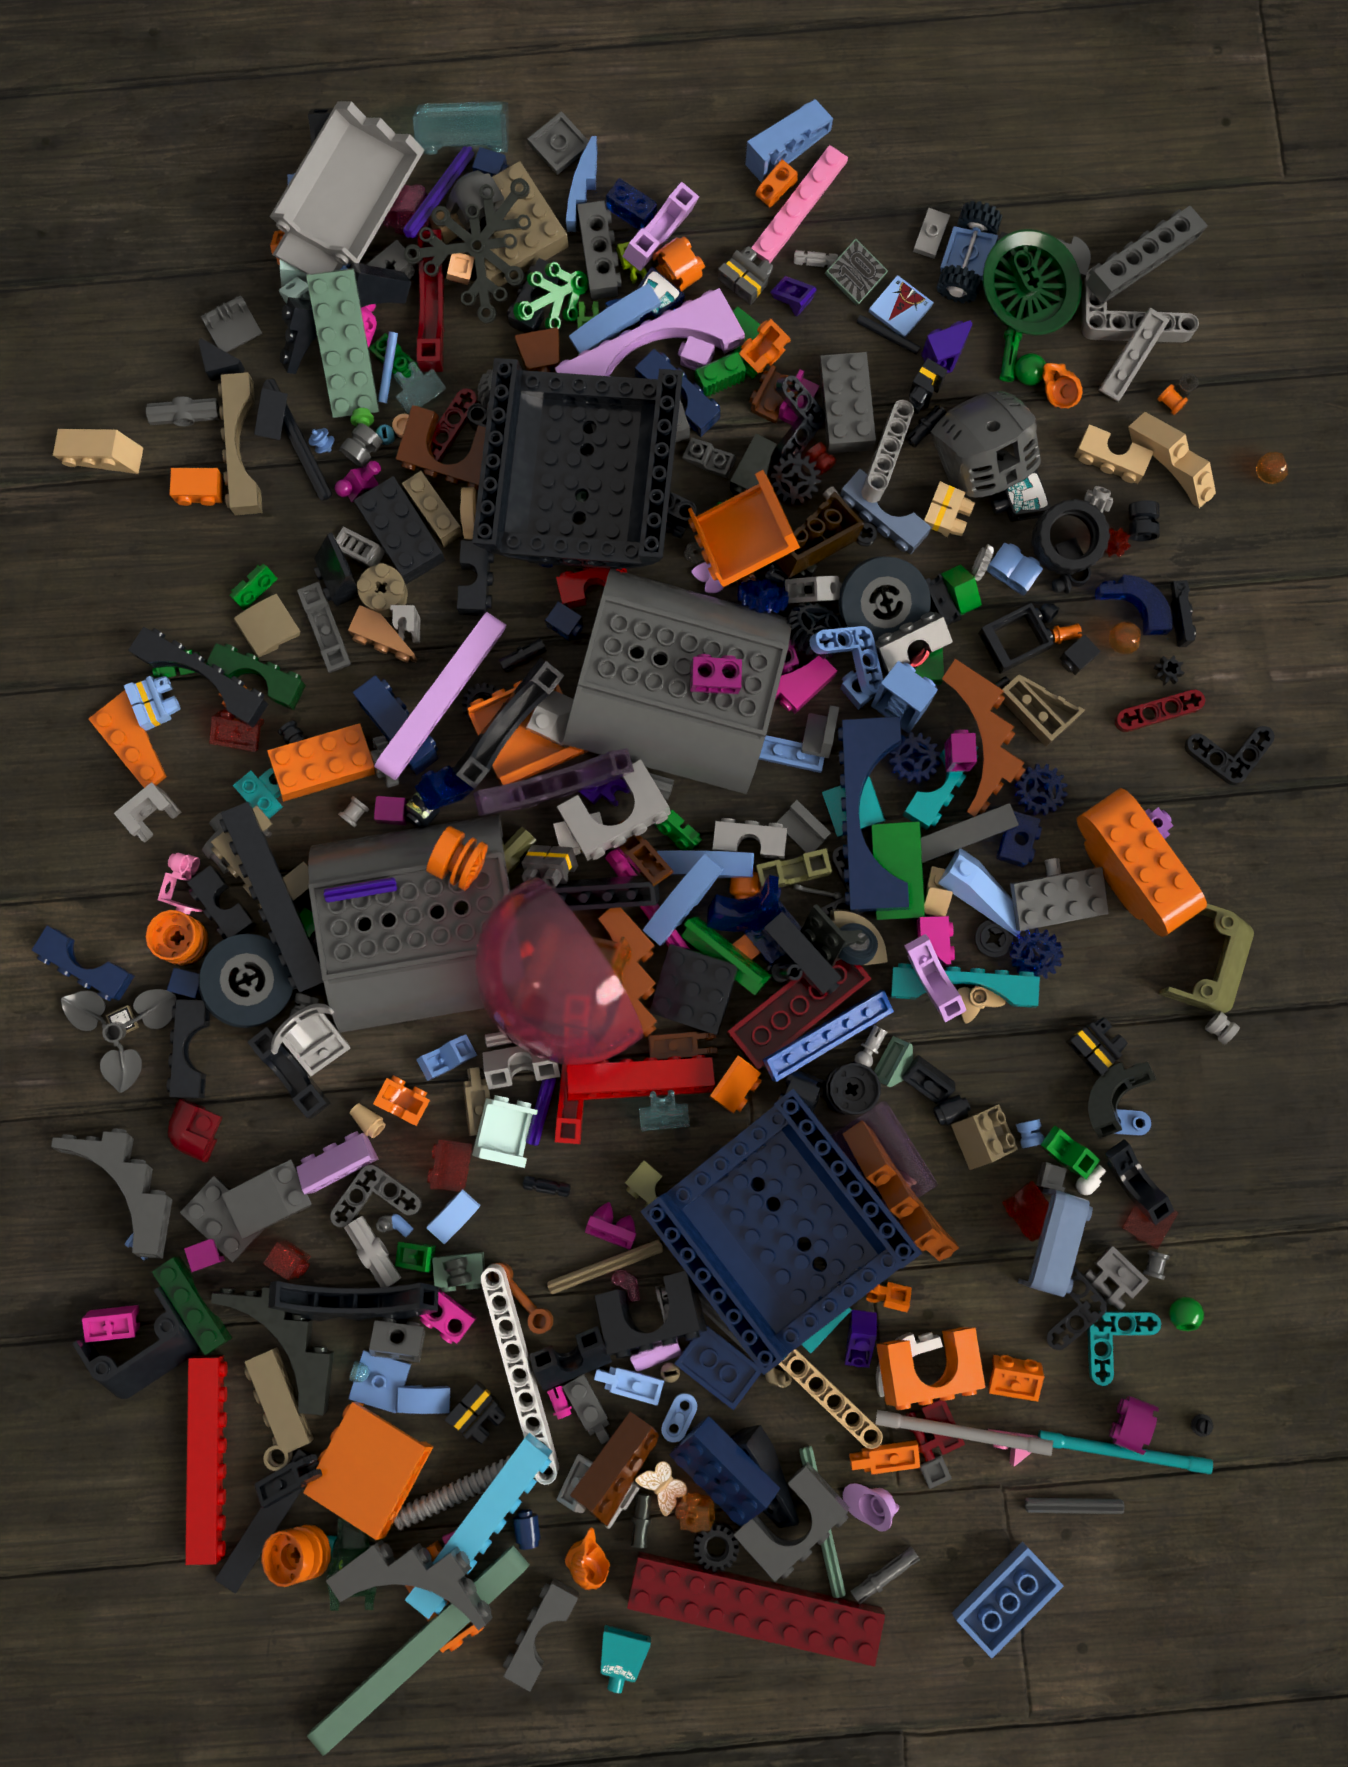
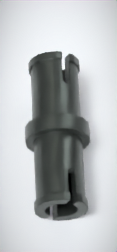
M636 1494L635 1515L631 1520L634 1523L632 1547L647 1548L648 1525H651L649 1515L652 1495Z

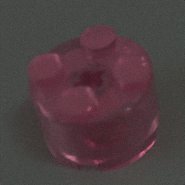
M419 184L403 186L383 221L388 229L390 225L395 228V233L406 235L403 232V228L428 195L425 192V187ZM429 219L426 221L423 227H428Z

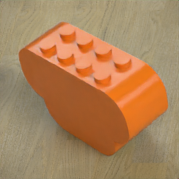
M1119 788L1077 817L1078 827L1086 839L1084 842L1086 852L1095 867L1100 866L1103 868L1104 879L1129 913L1138 920L1143 919L1148 927L1158 936H1167L1207 907L1205 896L1140 804L1128 791Z

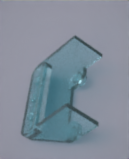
M507 102L423 104L417 107L413 115L414 137L424 149V154H437L438 149L445 146L487 145L488 148H492V151L508 153L509 112Z

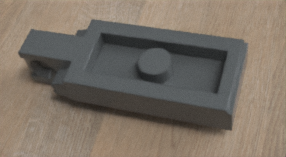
M585 1374L563 1385L562 1388L590 1436L596 1433L601 1444L610 1440L611 1437L606 1429V1426L610 1424L607 1419L608 1416Z

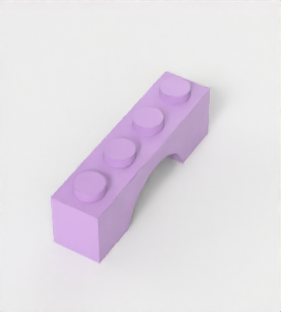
M681 182L652 221L644 229L641 228L629 242L622 257L641 271L653 257V254L661 248L693 210L699 196Z

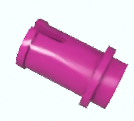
M562 1385L556 1387L559 1398H556L553 1389L547 1391L555 1411L553 1415H556L558 1420L572 1414L570 1411L572 1406L569 1407Z

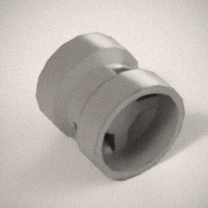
M1221 1011L1213 1016L1205 1026V1029L1209 1033L1217 1035L1218 1040L1225 1045L1236 1035L1240 1027L1235 1022L1227 1020V1016Z

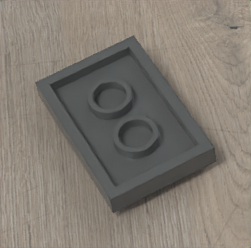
M213 1176L180 1213L208 1240L214 1239L216 1247L233 1263L265 1229L244 1239L241 1238L222 1197V1194L230 1189L217 1176Z

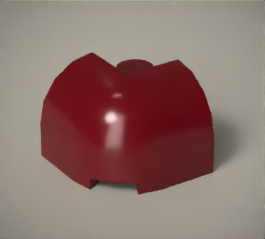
M179 1098L169 1120L168 1138L173 1147L181 1153L202 1162H208L217 1142L214 1136L223 1117L205 1110L200 1105Z

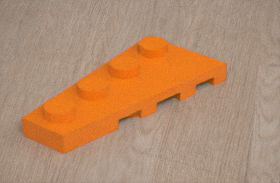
M126 690L89 718V721L144 788L151 782L157 785L167 777L150 743L147 732L139 726Z

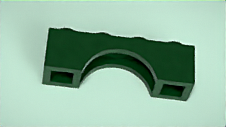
M227 643L224 646L215 644L206 665L210 667L212 664L217 665L225 671L223 675L230 679L232 676L237 678L244 674H256L263 677L268 685V697L277 704L293 711L295 710L306 686L300 680V675L292 671L284 673L279 670V666L271 662L263 664L258 661V657L250 653L240 654L237 652V648Z
M180 1256L171 1258L152 1271L204 1355L215 1351L232 1339L231 1334L220 1317L216 1316L200 1297L193 1282V1275Z

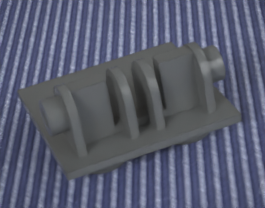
M241 295L201 316L217 347L226 353L262 334Z

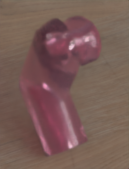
M618 1270L613 1273L611 1277L612 1283L627 1289L629 1302L641 1300L635 1276L624 1270Z

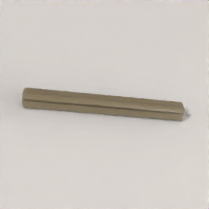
M655 1240L550 1280L547 1283L548 1289L551 1294L662 1253V1243L660 1240Z

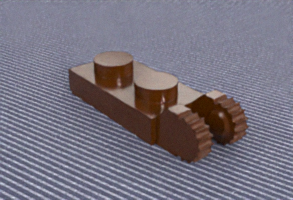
M697 1032L648 1036L650 1058L653 1057L658 1060L667 1059L672 1056L685 1058L717 1053V1047L698 1049L697 1040H713V1038H716V1035L712 1033L697 1034Z

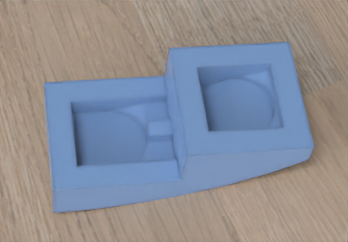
M397 1386V1413H449L450 1388L448 1386Z

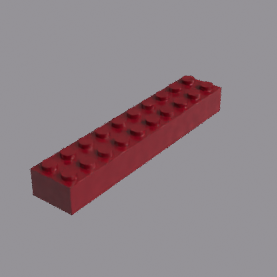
M640 1551L638 1552L627 1609L874 1667L876 1665L885 1613L881 1607L864 1603L859 1605L855 1601L833 1598L830 1595L721 1570L712 1572V1569L707 1570L701 1565Z

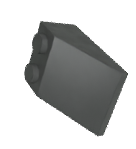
M292 1160L280 1164L222 1194L242 1239L312 1205L308 1195L302 1191L299 1176Z

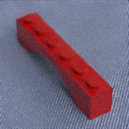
M568 995L566 997L562 1073L555 1142L581 1144L584 1100L567 1101L566 1066L577 1061L587 1064L592 1006L591 997Z

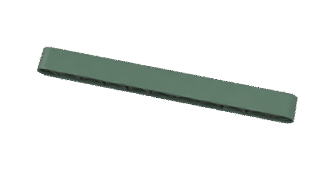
M512 1545L473 1580L477 1589L476 1593L481 1600H484L489 1605L530 1564ZM451 1602L448 1603L438 1615H435L325 1716L306 1736L321 1755L327 1754L470 1622L468 1617Z

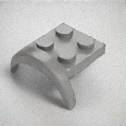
M317 1003L299 1010L277 1029L271 1042V1052L274 1055L277 1054L283 1042L308 1074L312 1076L348 1051L350 1045L324 1014L332 1015L334 1013L333 1009L326 1004Z

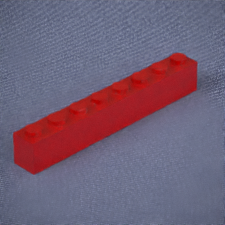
M204 1355L188 1358L186 1565L217 1564L222 1559V1556L225 1555L226 1543L222 1541V1531L226 1527V1516L222 1515V1505L226 1502V1489H223V1479H225L227 1471L226 1463H223V1453L227 1449V1440L223 1438V1428L227 1425V1413L223 1412V1404L227 1400V1387H224V1377L227 1376L228 1364L227 1361H224V1355Z

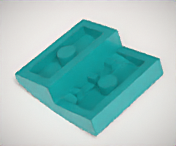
M870 777L866 781L860 801L859 819L861 829L885 822ZM838 786L824 791L822 794L836 835L841 837L844 836L842 821H847L846 812H842L841 797H846L845 788Z

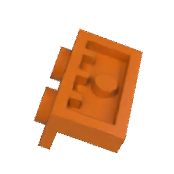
M993 1355V1370L988 1387L989 1394L1038 1402L1044 1380L1042 1364L1032 1359L1022 1360L1008 1355Z

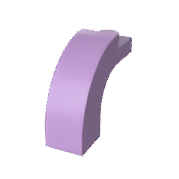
M924 934L904 945L916 975L943 1020L947 1022L967 1011L960 994L945 973L928 936Z

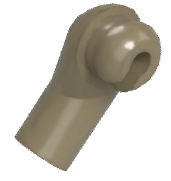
M775 1367L765 1374L768 1383L780 1388H785L792 1382V1377L787 1372L778 1370Z

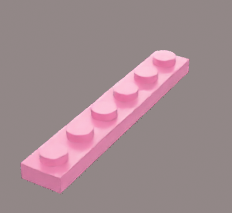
M831 145L828 146L752 246L759 259L772 262L845 166L848 160L847 156Z

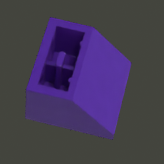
M971 320L964 323L963 321H958L952 324L950 328L944 330L936 329L930 332L921 354L924 362L929 358L947 369V373L953 372L971 330Z

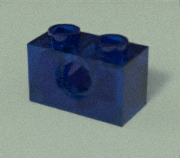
M620 178L606 195L607 209H610L611 212L639 230L641 228L644 229L657 214L656 201Z
M450 765L436 773L433 770L421 776L422 780L415 786L429 811L462 801L474 790V788L452 771L453 767L451 768Z
M1013 811L1019 826L1003 833L996 859L1024 867L1028 862L1031 863L1034 858L1035 849L1032 848L1034 840L1039 839L1042 827L1039 826V818ZM1015 835H1022L1026 840L1025 845L1017 844Z

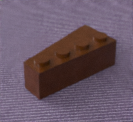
M629 1412L570 1496L585 1511L605 1526H608L650 1451L657 1444V1439L660 1435L652 1426L632 1412Z

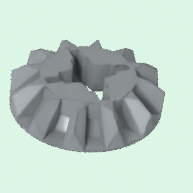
M988 544L985 548L982 547L971 570V574H973L976 581L982 579L993 556L994 549Z

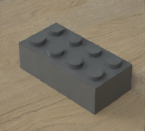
M867 352L821 356L819 376L822 406L825 413L824 425L827 454L873 450L876 435Z

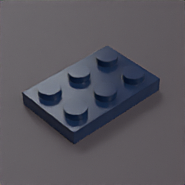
M706 1325L707 1331L701 1332L699 1338L692 1339L674 1364L734 1410L762 1372L750 1358Z

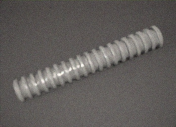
M507 1456L506 1460L500 1459L498 1464L496 1462L492 1463L491 1467L489 1465L486 1466L485 1470L479 1469L478 1473H471L470 1477L464 1476V1480L458 1479L457 1483L451 1482L449 1487L445 1485L442 1487V1490L438 1488L434 1494L430 1492L427 1497L423 1495L421 1500L415 1499L414 1503L408 1502L406 1507L402 1505L394 1520L395 1526L402 1531L405 1526L407 1528L411 1527V1523L417 1524L419 1520L424 1521L426 1516L430 1518L433 1516V1513L439 1514L441 1509L445 1511L448 1506L453 1507L454 1503L460 1504L461 1500L464 1499L466 1501L469 1496L475 1497L477 1492L479 1494L483 1493V1490H487L511 1456Z

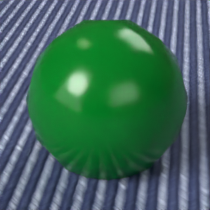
M1026 353L1016 361L1014 367L1015 376L1020 383L1026 386H1034L1042 381L1043 367L1046 362L1042 356L1036 353Z
M1184 1296L1176 1299L1171 1304L1169 1318L1177 1329L1193 1331L1202 1324L1204 1310L1198 1301Z

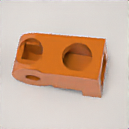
M782 159L761 183L755 195L769 208L772 207L781 195L797 183V171Z

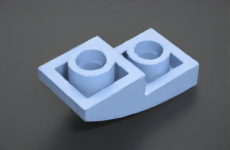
M462 1189L428 1224L427 1229L445 1244L477 1211L480 1204Z

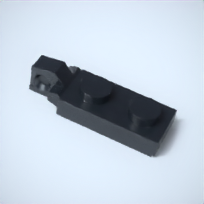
M1187 580L1173 581L1170 584L1173 598L1170 604L1177 647H1187L1195 641L1196 627L1193 625L1191 617L1193 608L1188 599L1190 588Z

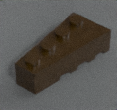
M834 491L829 499L823 502L813 515H810L805 523L793 532L800 548L774 562L790 578L854 543L865 523Z

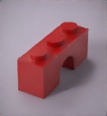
M585 567L580 572L567 571L560 574L559 577H556L562 604L570 609L586 605V589L593 584L605 587L610 569ZM626 568L619 570L627 573Z

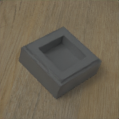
M941 1454L935 1456L930 1461L920 1463V1470L929 1489L952 1479Z

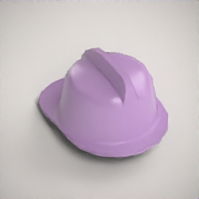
M852 1483L846 1486L843 1491V1501L849 1506V1512L854 1517L878 1531H887L891 1527L892 1518L898 1512L899 1505L895 1503L887 1490L883 1488L869 1489L861 1484Z

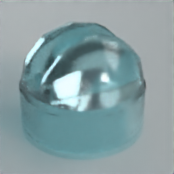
M355 1361L349 1380L358 1383L363 1382L369 1376V1369L364 1363Z

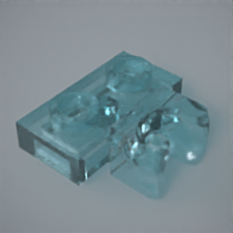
M414 361L408 364V368L411 371L410 378L404 377L401 372L394 374V378L404 389L395 398L408 415L412 405L422 407L446 389L433 369L423 375Z
M669 1090L668 1096L665 1098H658L656 1092H650L651 1106L639 1108L641 1131L689 1127L688 1105L675 1104L673 1090Z

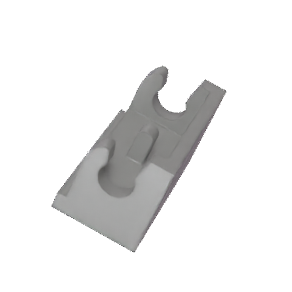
M391 605L392 623L395 629L399 627V636L404 641V632L407 631L411 632L413 643H420L421 618L415 606Z

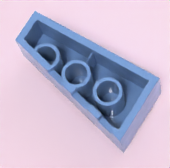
M816 99L804 104L794 113L747 141L745 165L762 183L782 159L787 164L791 163L829 133L832 129L833 118Z

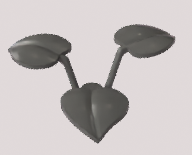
M152 989L141 993L133 1003L134 1010L140 1015L124 1024L117 1021L109 1024L106 1023L105 1019L101 1017L106 1008L105 1002L94 991L86 990L61 998V1004L68 1020L80 1030H94L97 1027L98 1020L101 1022L104 1039L114 1043V1046H117L119 1051L110 1050L102 1057L100 1062L101 1073L119 1093H122L134 1084L142 1069V1059L139 1053L134 1049L124 1051L123 1046L119 1042L126 1035V1027L142 1019L144 1025L148 1028H163L172 1020V1008L176 1004L177 997L174 993L163 989Z

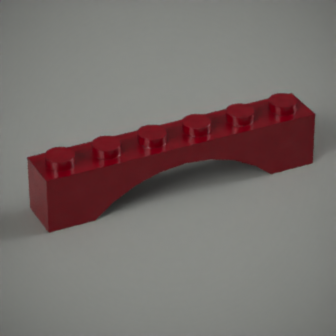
M431 229L434 235L444 242L441 229ZM424 231L423 238H430V231ZM418 232V246L420 248L433 247L430 243L422 241ZM434 257L423 258L419 263L420 315L417 336V363L420 372H443L444 261L440 265L437 275L429 276L424 271L425 263L432 261ZM433 264L428 266V272L433 273L435 271Z

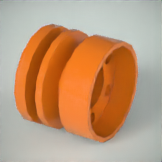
M449 826L438 839L429 858L426 871L441 880L451 872L449 883L455 885L459 881L458 887L466 891L478 877L484 865L488 845L484 842H480L477 845V839L473 837L466 845H463L465 834Z
M168 910L161 912L151 920L147 927L146 941L148 948L155 956L174 965L186 966L193 964L202 958L207 950L209 940L207 930L201 922L181 911ZM184 936V940H181L179 944L178 940L182 939V937Z
M309 1524L272 1534L266 1540L262 1550V1565L265 1574L272 1583L281 1587H288L321 1576L327 1570L331 1558V1548L327 1536L323 1530Z

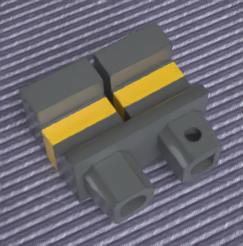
M747 246L741 252L736 250L732 258L727 263H723L718 269V280L733 292L735 290L739 297L749 305H752L767 286L768 278L773 271V265L767 260H763L759 266L755 265L753 261L757 258V253Z

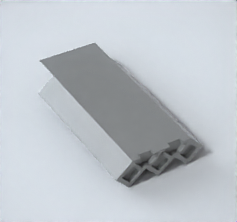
M338 101L270 215V218L276 222V227L285 233L272 255L306 274L341 270L343 265L359 264L423 154L424 149L410 134H396L381 118H367L351 101Z

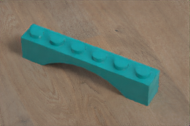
M899 963L898 967H893L891 998L915 1000L926 992L911 964ZM946 967L945 973L952 984H968L983 987L1003 998L1011 1006L1038 1007L1040 977H1035L1033 972H1019V975H1009L1007 970H995V974L985 973V969L971 968L970 972H961L960 967Z

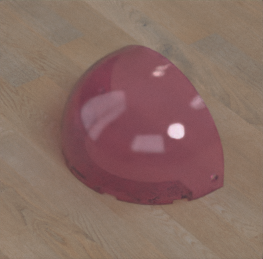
M530 877L508 892L497 903L490 917L486 920L476 951V975L479 994L486 1011L498 1029L512 1043L528 1053L543 1060L565 1065H584L600 1062L627 1050L640 1041L644 1035L643 1029L623 986L591 936L558 894L538 877Z

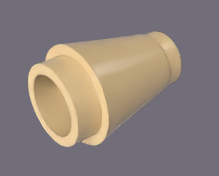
M360 1103L356 1104L350 1111V1115L353 1116V1119L366 1136L375 1138L385 1128L386 1124L383 1122V1118Z

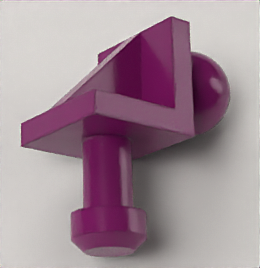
M370 461L364 468L351 469L344 479L336 482L335 492L341 497L348 496L350 501L354 502V499L358 498L363 491L371 490L379 484L374 475L381 471L379 463Z

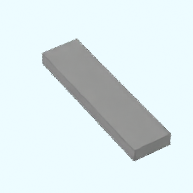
M1151 307L1148 308L1098 391L1119 402L1170 319Z

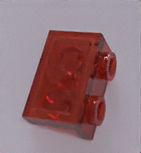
M222 709L212 716L209 744L256 752L259 747L260 727L264 725V719H259L254 728L230 714L227 709Z
M1030 1181L1013 1196L1005 1199L1002 1204L1006 1208L1007 1213L1019 1225L1022 1233L1033 1242L1040 1239L1049 1202L1034 1182Z

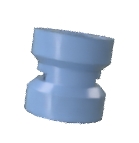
M1040 1119L1016 1124L1017 1131L1021 1133L1022 1139L1020 1143L1022 1148L1041 1145L1044 1141V1135L1040 1132Z

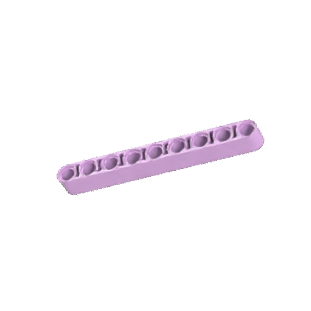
M488 612L483 615L375 763V768L394 780L399 777L498 641L507 626L505 623Z

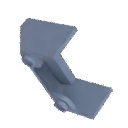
M1043 1188L1042 1193L1051 1196L1029 1280L1019 1278L1018 1283L1029 1288L1064 1297L1066 1293L1070 1294L1073 1287L1071 1275L1086 1221H1089L1091 1218L1093 1207L1089 1206L1090 1202L1088 1200L1058 1190Z

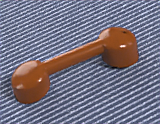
M503 1262L494 1263L501 1265L505 1269L512 1295L530 1314L528 1317L530 1330L536 1334L549 1331L553 1325L551 1312L545 1308H537L513 1281V1270L508 1264ZM488 1272V1279L491 1282H498L500 1280L496 1272Z

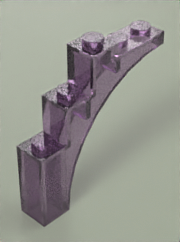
M628 748L609 751L579 764L530 779L478 790L473 795L479 816L508 810L515 811L534 807L547 800L567 797L583 789L605 785L634 772Z

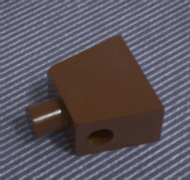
M558 327L515 335L517 349L526 371L555 373V367L560 363Z

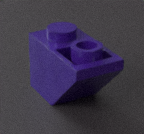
M852 1310L848 1327L845 1365L869 1368L877 1337V1313Z

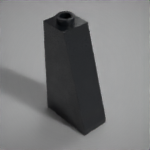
M783 911L762 929L760 933L791 965L795 964L801 967L799 970L803 971L802 977L820 995H823L825 992L830 995L840 986L837 981L842 977Z

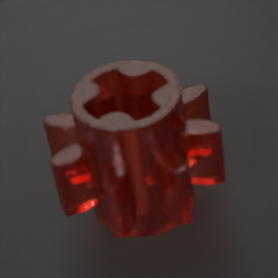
M1110 528V539L1108 540V547L1105 552L1109 557L1114 554L1121 557L1125 553L1124 550H1128L1131 547L1128 543L1130 535H1127L1123 528H1120L1118 531Z

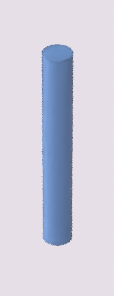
M389 331L378 397V402L387 403L398 337V333Z

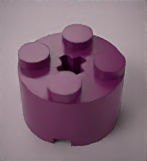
M1128 1396L1126 1399L1121 1398L1116 1410L1120 1414L1118 1422H1113L1109 1431V1437L1113 1438V1444L1144 1455L1146 1451L1142 1447L1144 1444H1150L1157 1422V1417L1153 1416V1411L1158 1412L1159 1407L1132 1396Z

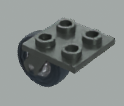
M817 904L812 907L800 931L832 967H834L836 961L841 959L852 965L867 964L873 959L878 949L877 938L869 928L861 924L849 923L839 929Z

